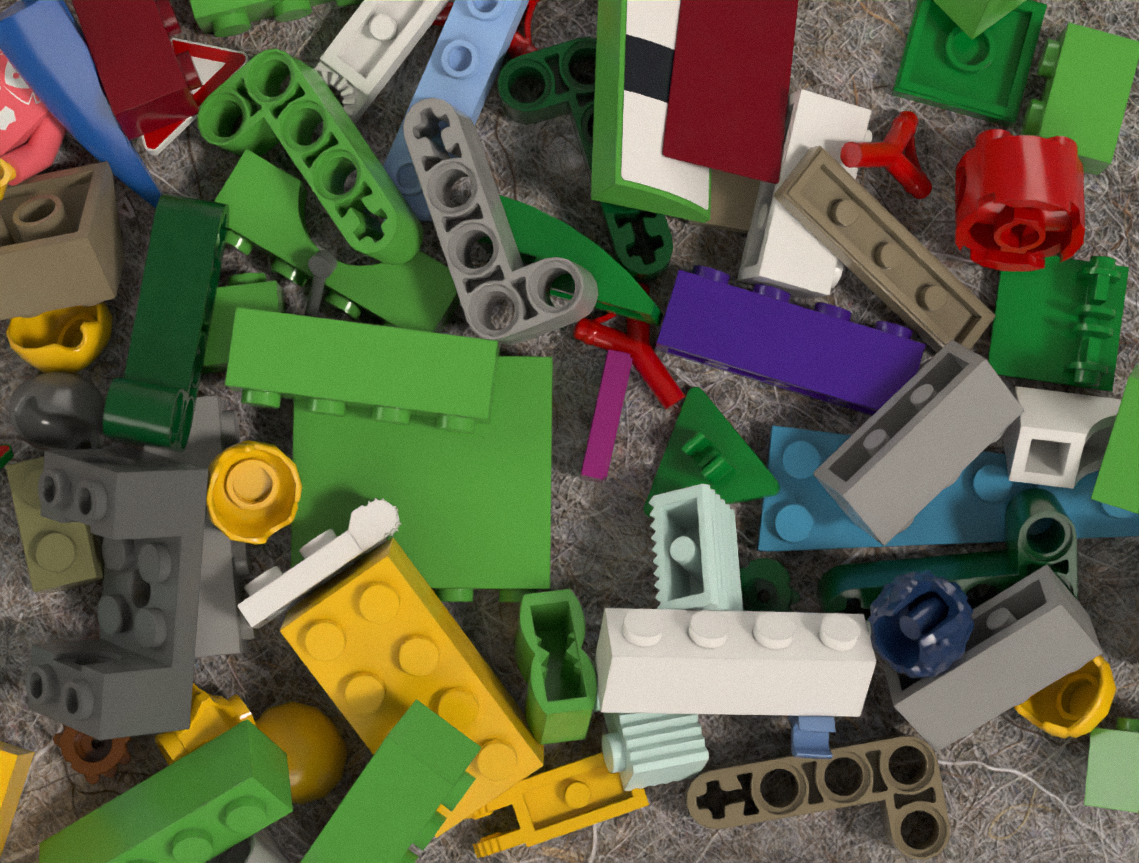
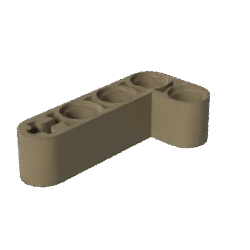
M892 734L830 745L829 749L833 755L831 759L794 758L791 752L702 769L695 778L689 779L684 789V802L689 814L698 824L709 829H725L878 801L886 838L903 855L914 860H928L937 856L946 847L950 838V824L938 760L934 750L925 741L907 734ZM903 746H911L918 753L920 768L912 779L905 782H897L889 771V759L896 749ZM840 757H848L857 769L856 782L848 791L834 793L828 789L825 783V770L833 760ZM774 769L789 771L794 780L792 796L780 804L766 802L760 792V784L763 777ZM748 773L747 792L754 804V809L744 811L745 801L741 797L721 802L722 812L716 815H712L706 805H697V796L706 794L707 782L716 780V783L723 791L742 789L737 775ZM914 811H925L932 822V831L929 838L919 845H907L901 836L903 819Z

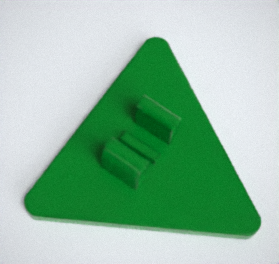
M693 387L687 393L643 507L645 515L650 518L652 517L649 514L654 508L649 504V501L654 495L699 484L710 485V489L715 490V494L720 495V499L725 500V504L729 505L776 496L780 491L781 486L778 480L708 395L699 387Z

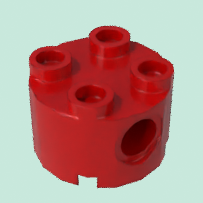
M990 129L978 134L975 138V147L967 151L956 165L955 244L961 251L963 246L969 248L970 260L980 266L1013 272H1030L1044 269L1045 257L1054 256L1057 253L1060 254V263L1071 258L1084 244L1085 236L1084 168L1078 157L1076 142L1064 136L1050 138L1035 135L1013 136L1010 132L1003 129Z

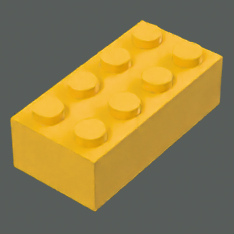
M394 537L288 610L280 629L281 634L373 755L416 699L482 747L466 769L476 780L453 811H450L442 804L438 807L437 811L447 819L434 835L436 838L544 765V745H540L533 737L524 712Z

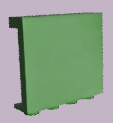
M499 356L490 425L475 423L474 434L435 429L436 418L411 414L409 425L376 422L370 420L371 409L349 406L345 407L344 417L313 414L305 411L307 401L294 399L293 462L297 466L302 483V492L296 516L291 523V568L304 560L299 552L304 545L329 529H332L337 537L348 530L351 513L361 505L367 506L368 501L372 502L375 498L377 500L384 498L385 501L392 506H396V509L399 510L398 515L402 525L398 527L399 532L393 534L394 539L429 586L435 589V594L441 602H473V590H499V602L521 603L524 594L537 593V590H551L553 357Z

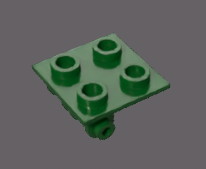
M1050 256L1045 257L1044 269L1030 272L1000 271L994 310L996 316L993 319L988 353L989 364L1000 376L1112 392L1129 267L1115 265L1116 259L1105 256H1091L1090 261L1069 258L1061 263L1060 257Z

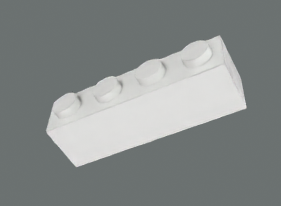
M627 608L604 609L594 660L600 710L606 713L860 717L876 665V658L864 614Z

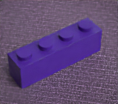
M694 265L692 273L683 270L678 271L655 350L873 416L918 372L926 344L911 340L913 331L901 325L886 321H876L875 327L870 328L851 322L852 313L844 308L822 302H815L813 310L789 303L791 294L779 288L764 284H754L753 290L748 291L729 285L730 276L722 271L706 266Z

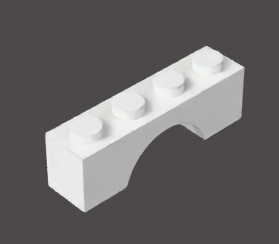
M1015 386L1013 396L1025 411L1007 427L1003 441L1009 481L1074 489L1078 481L1085 475L1100 470L1122 399Z

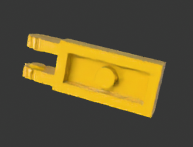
M603 751L526 777L465 819L472 818L476 820L492 814L494 810L513 805L520 827L503 833L495 832L481 837L478 842L472 844L476 857L480 858L526 843L527 847L646 807L649 805L644 788L624 791L619 772L610 773L608 771Z

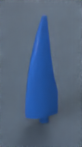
M20 0L1 12L0 50L48 111L85 150L99 162L108 161L114 176L156 208L159 198L163 193L131 140H128L115 118L83 30L64 0Z

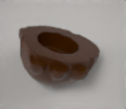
M62 724L65 729L64 732L57 733L53 737L54 744L61 748L65 761L70 762L71 768L83 774L86 781L91 785L99 782L101 774L108 778H114L118 773L117 765H127L131 761V754L128 752L129 748L127 746V743L131 741V736L103 740V747L97 749L94 746L95 738Z

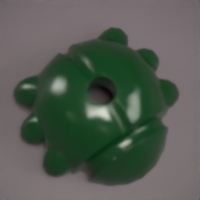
M761 558L749 562L747 568L739 567L743 611L794 612L791 609V605L798 603L801 596L790 585L792 579L782 563L776 559ZM763 590L768 591L770 594L767 602L761 599L760 595Z

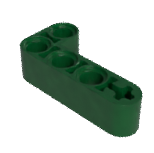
M576 38L518 56L508 61L502 68L498 78L500 103L505 114L514 122L524 125L536 124L569 114L591 183L593 139L588 130L594 122L595 83L589 85L578 83L572 78L570 69L581 60L590 59L596 61L597 38ZM530 77L538 80L545 89L543 95L533 103L518 102L509 93L512 85L521 78ZM596 201L615 261L630 273L636 282L650 283L662 277L669 267L673 252V240L666 216ZM646 214H650L652 218H649V217L643 218V217H644ZM641 218V230L648 246H659L654 252L653 263L646 265L643 264L640 256H628L633 251L635 241L631 223ZM617 224H625L622 228L617 227Z
M165 193L160 196L151 230L124 378H114L107 393L103 414V433L105 437L127 444L179 453L184 452L191 432L229 227L228 204Z
M1041 488L1026 489L1015 495L1006 507V550L836 566L824 573L818 582L816 594L822 613L864 614L871 639V623L868 620L871 615L870 604L880 595L884 584L892 583L895 577L913 571L921 573L922 571L930 570L937 577H945L949 582H956L965 594L976 585H991L988 592L981 598L967 599L966 602L973 610L1038 569L1048 565L1077 599V535L1074 524L1053 493ZM1045 517L1053 518L1051 526L1043 533L1036 535L1027 534V530L1036 520ZM853 598L852 607L846 608L847 600Z

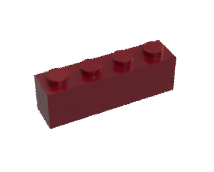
M72 0L113 114L128 140L198 114L199 108L192 90L203 85L189 50L178 54L171 36L182 33L170 0Z

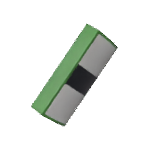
M598 0L591 200L705 223L710 220L712 169L667 158L662 154L681 0Z

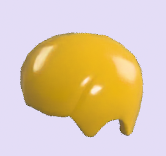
M105 301L88 307L78 305L47 311L32 318H11L6 335L11 349L24 361L44 373L55 371L77 373L94 362L107 346L111 338L112 315Z
M251 440L242 441L226 448L208 465L207 516L212 524L230 540L255 545L264 544L271 535L293 522L298 510V502L301 498L302 483L296 464L276 445Z
M1099 655L1087 662L1079 670L1065 675L1032 695L1024 703L1014 706V708L1033 725L1052 736L1065 739L1069 736L1077 738L1091 732L1108 715L1117 688L1110 664L1104 660L1102 655Z
M290 701L267 708L255 720L256 727L287 753L292 803L303 805L324 798L342 779L347 757L346 743L332 720L317 707Z

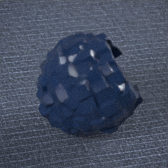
M930 570L922 571L921 573L913 571L895 577L892 583L884 584L880 595L870 604L871 615L868 620L871 623V642L874 650L878 652L883 660L890 663L893 670L898 673L905 672L911 678L935 677L939 673L945 672L955 660H959L963 656L965 645L973 631L974 622L971 616L974 611L966 602L968 597L956 582H949L945 577H937Z

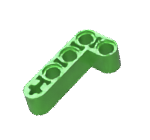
M278 49L264 50L254 56L214 90L201 104L197 115V126L201 136L207 142L239 157L247 149L260 157L281 142L348 244L356 251L390 265L404 264L412 260L419 252L423 242V228L418 217L324 79L313 67L285 51ZM290 75L288 88L279 95L282 81ZM243 115L240 128L233 134L235 121ZM323 122L321 136L316 142L311 144V136L314 129ZM357 170V179L354 186L344 194L346 178L352 171ZM373 213L385 219V221L381 225L377 219L369 215Z

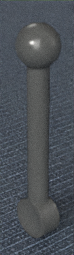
M326 250L317 251L308 262V267L313 274V280L304 316L317 317L326 278L337 268L336 258Z

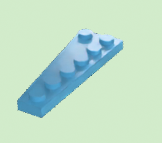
M772 426L770 428L766 467L778 480L781 488L776 496L762 498L756 551L759 552L1005 542L1006 507L1015 495L1030 488L1045 489L1055 495L1073 522L1077 539L1139 537V514L1091 499L1099 470L1081 478L1074 489L1009 481L1005 454L982 451L961 472L958 479L952 485L943 489L915 516L908 528L896 534L884 546L855 525L812 474L852 435ZM1045 517L1036 520L1027 530V534L1036 535L1043 533L1051 526L1053 518Z

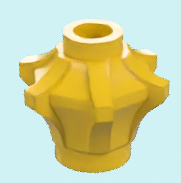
M193 683L190 729L162 732L156 735L154 739L168 765H171L246 719L255 726L256 723L249 709L236 693L225 699L222 696L208 694Z

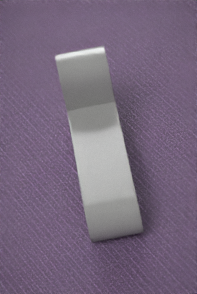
M422 99L414 104L405 116L403 124L404 138L464 314L472 330L483 338L512 345L525 342L577 322L589 315L596 305L598 288L593 275L585 268L570 260L559 257L546 258L528 266H523L480 138L471 118L442 99ZM442 120L450 125L441 131V138L445 148L431 140L432 137L440 133L438 123ZM448 152L459 158L450 159ZM469 177L473 188L471 197L462 206L453 208L449 196L452 186L459 179ZM489 236L493 242L494 249L492 258L483 267L475 269L470 259L471 248L476 241L482 237ZM570 273L575 281L574 295L565 305L555 307L550 298L551 285L560 275ZM509 296L514 303V317L508 326L496 330L491 322L492 307L501 298Z

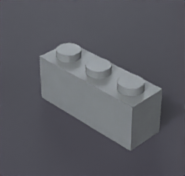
M951 340L812 474L855 525L885 546L896 534L908 528L915 516L943 489L952 485L958 479L961 472L988 445L1000 439L1006 432L1007 427L1025 410L986 358Z
M1048 565L1043 566L973 609L974 612L971 617L974 626L965 645V652L945 672L939 673L935 677L911 678L905 672L898 673L893 670L889 662L883 665L893 706L936 752L956 740L970 735L978 727L1013 706L1024 703L1035 693L1065 675L1079 670L1087 662L1103 653L1088 612Z

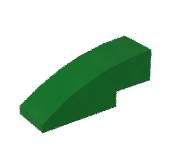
M499 195L523 263L533 264L552 257L570 260L589 271L597 282L598 298L595 309L660 326L663 313L630 273L600 246L565 222L531 205ZM489 236L482 237L477 241L488 253L493 254V242ZM570 273L560 275L551 285L550 296L570 301L575 292V281Z

